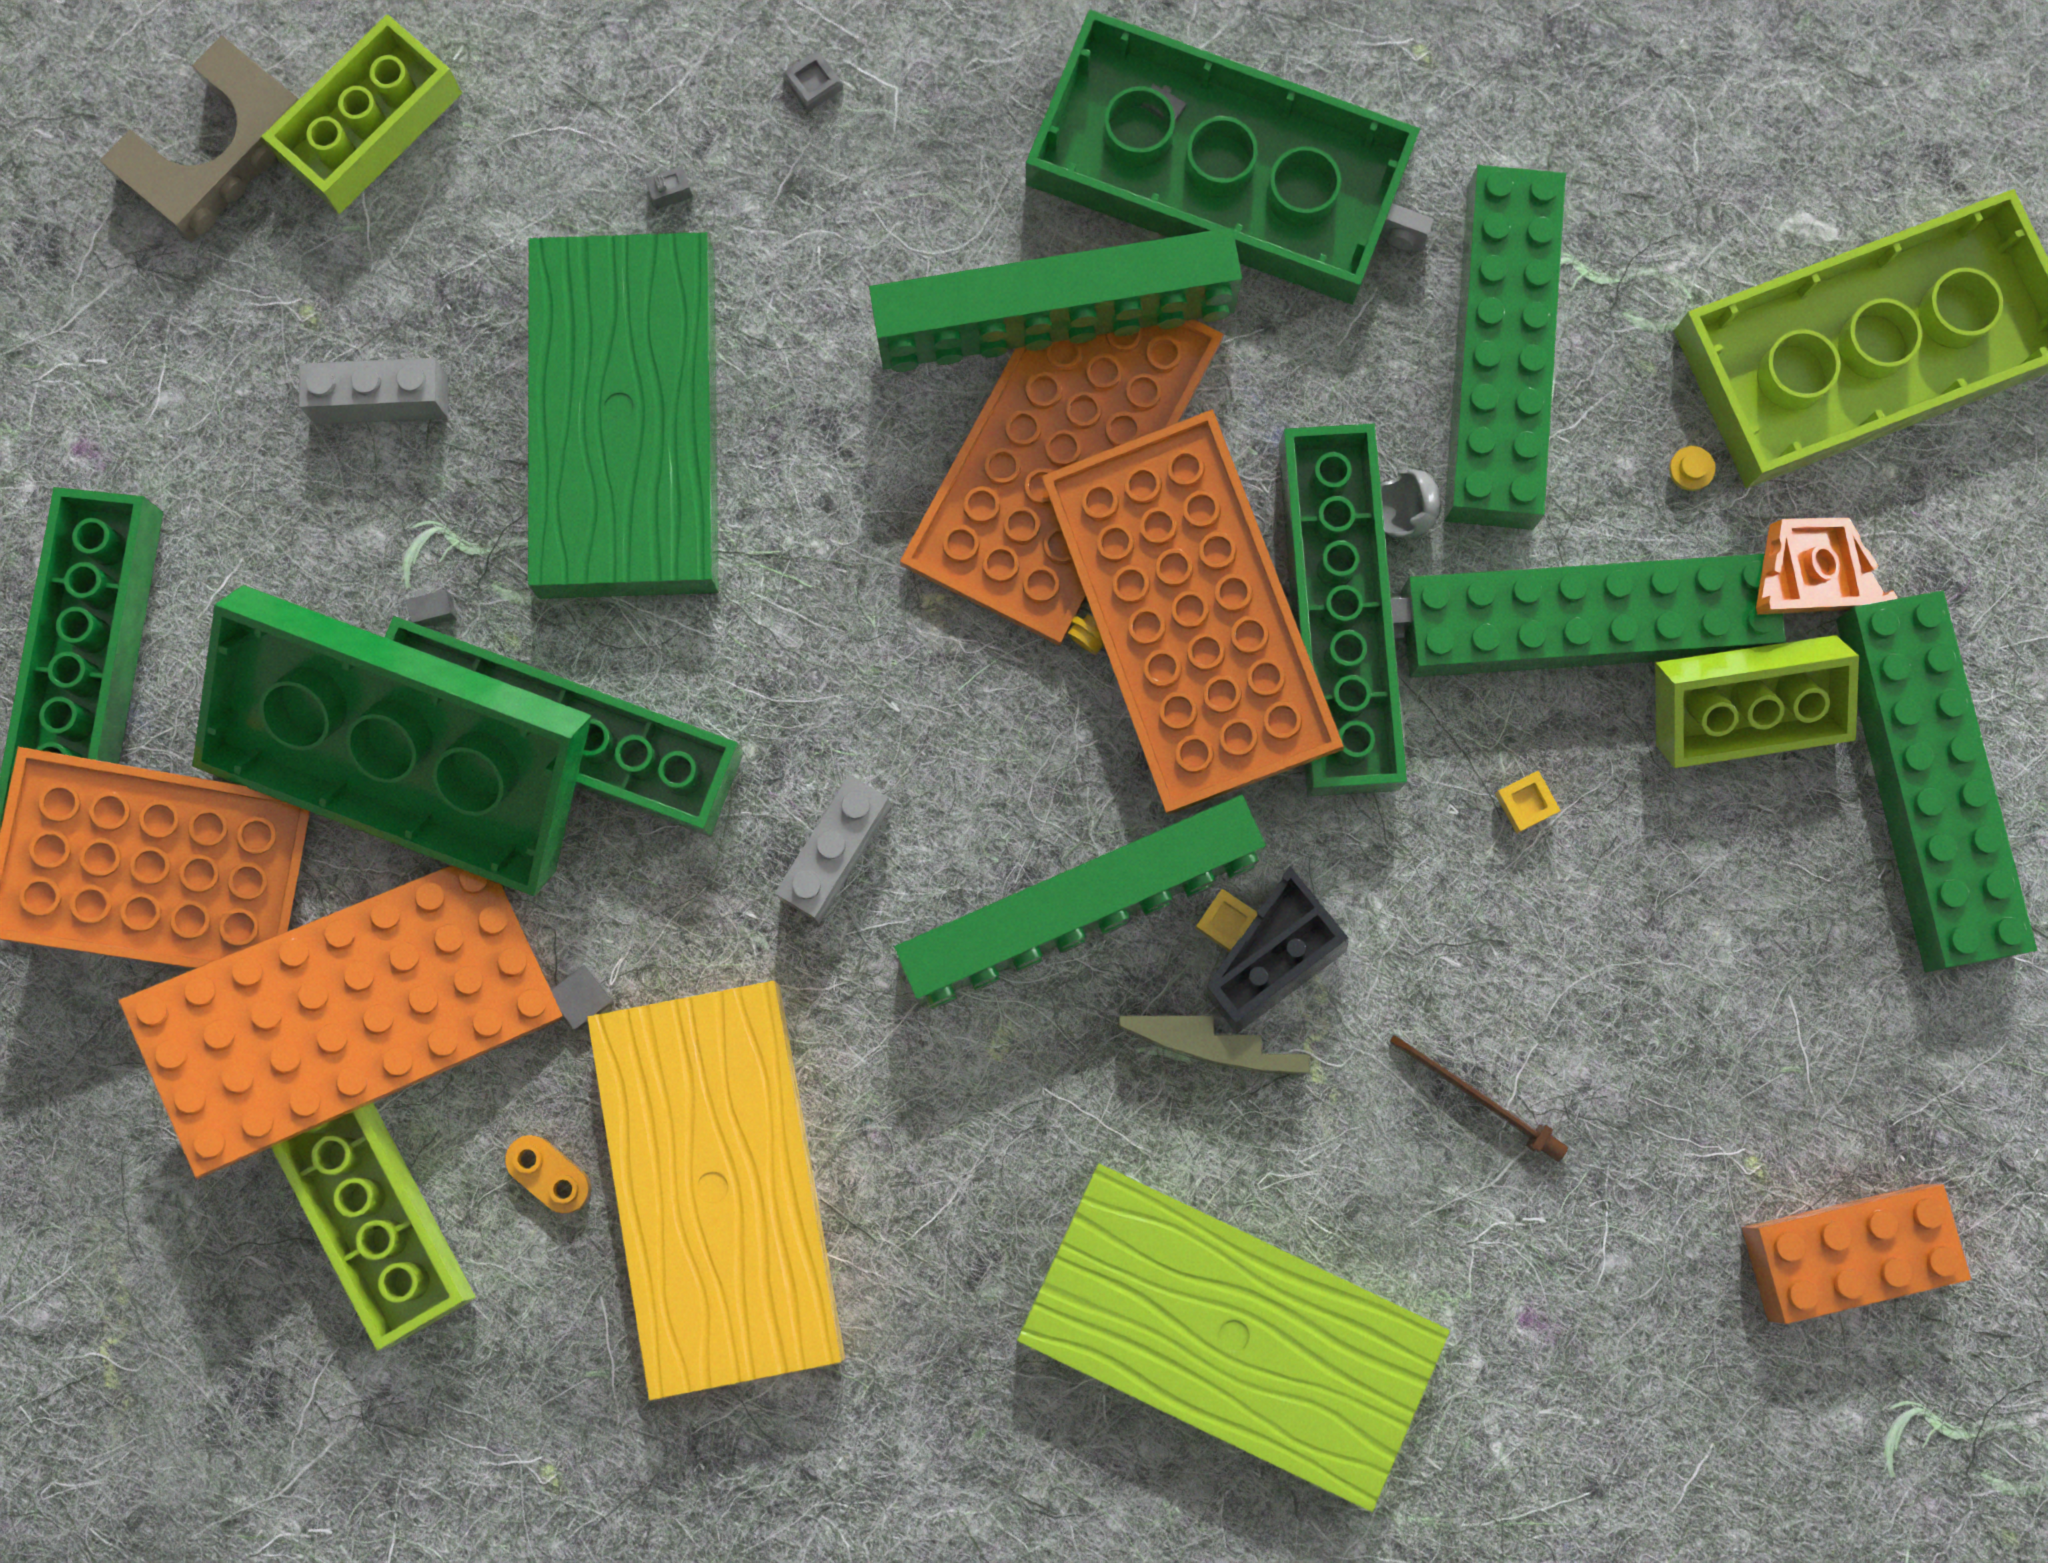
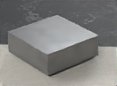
M818 49L782 72L784 81L808 113L844 89L843 82Z
M585 964L551 990L561 1013L576 1031L588 1023L587 1016L598 1015L614 1003V1000Z

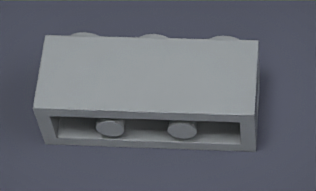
M436 358L299 364V408L314 424L448 418V375Z
M848 774L776 890V896L797 911L820 923L890 810L889 798Z

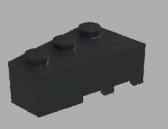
M1291 866L1286 870L1282 880L1267 902H1264L1256 918L1242 938H1239L1207 984L1208 999L1236 1034L1347 952L1348 936Z

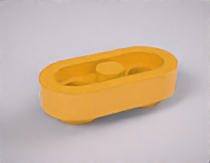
M527 1135L516 1139L509 1146L505 1156V1164L509 1174L548 1208L558 1213H573L586 1205L592 1190L588 1175L549 1141L539 1136ZM528 1150L533 1151L536 1155V1163L531 1168L524 1167L521 1161L522 1155ZM563 1180H567L572 1186L570 1196L565 1199L561 1198L557 1193V1186Z

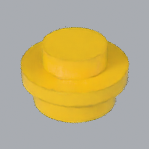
M1687 446L1678 450L1669 464V473L1673 482L1678 487L1688 491H1697L1706 487L1712 481L1716 470L1714 459L1710 453L1697 446Z
M1088 614L1084 619L1074 616L1071 620L1073 626L1067 633L1068 636L1086 651L1097 655L1101 648L1105 649L1094 617Z

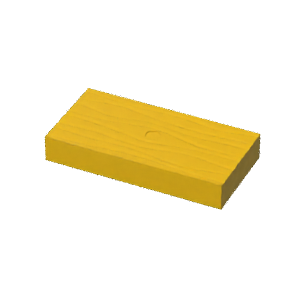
M769 981L587 1016L649 1400L842 1362L845 1359V1352L780 985L775 981Z

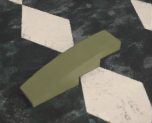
M1214 1016L1118 1017V1029L1161 1049L1205 1063L1259 1073L1306 1075L1310 1073L1309 1054H1262V1035H1214Z

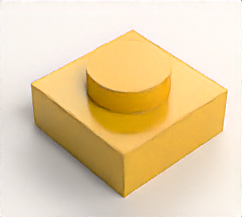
M1539 770L1495 793L1516 834L1561 811Z
M1222 888L1195 929L1230 952L1256 918L1257 912Z

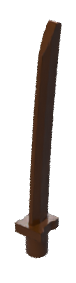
M1395 1035L1389 1041L1529 1137L1530 1139L1525 1146L1532 1151H1542L1557 1162L1567 1153L1568 1146L1551 1135L1554 1130L1549 1126L1539 1124L1535 1130Z

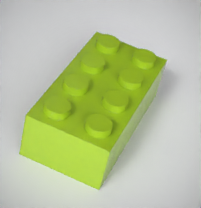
M386 14L261 137L281 163L340 215L462 94V91L451 69L390 15Z
M1833 635L1655 662L1656 746L1674 768L1856 741L1859 655L1838 636Z

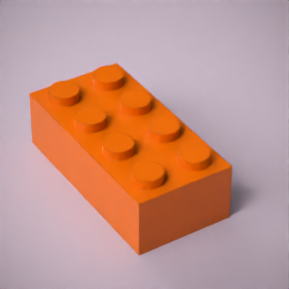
M1921 1184L1741 1227L1766 1318L1770 1322L1789 1324L1972 1280L1944 1184Z

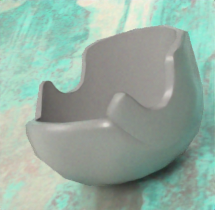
M1416 469L1398 470L1397 474L1400 477L1381 484L1385 535L1395 538L1419 537L1432 528L1440 514V490L1429 473Z

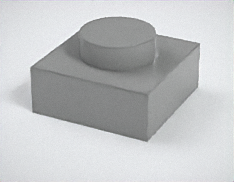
M1392 204L1380 237L1387 239L1392 246L1398 249H1414L1421 252L1434 219Z

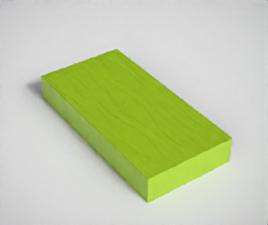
M2011 189L1688 311L1674 329V334L1678 339L1692 373L1696 377L1697 384L1726 443V447L1743 484L1748 489L2047 374L2048 256L2015 189Z
M1097 1163L1017 1336V1341L1373 1512L1451 1330Z

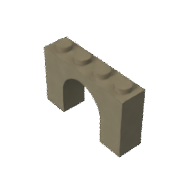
M223 35L196 60L192 67L204 84L236 111V132L228 148L217 158L207 163L181 165L163 157L129 129L99 160L116 180L191 243L199 235L206 233L212 228L216 217L230 203L237 201L244 194L246 186L259 172L267 170L273 164L276 156L261 136L299 100L298 97Z

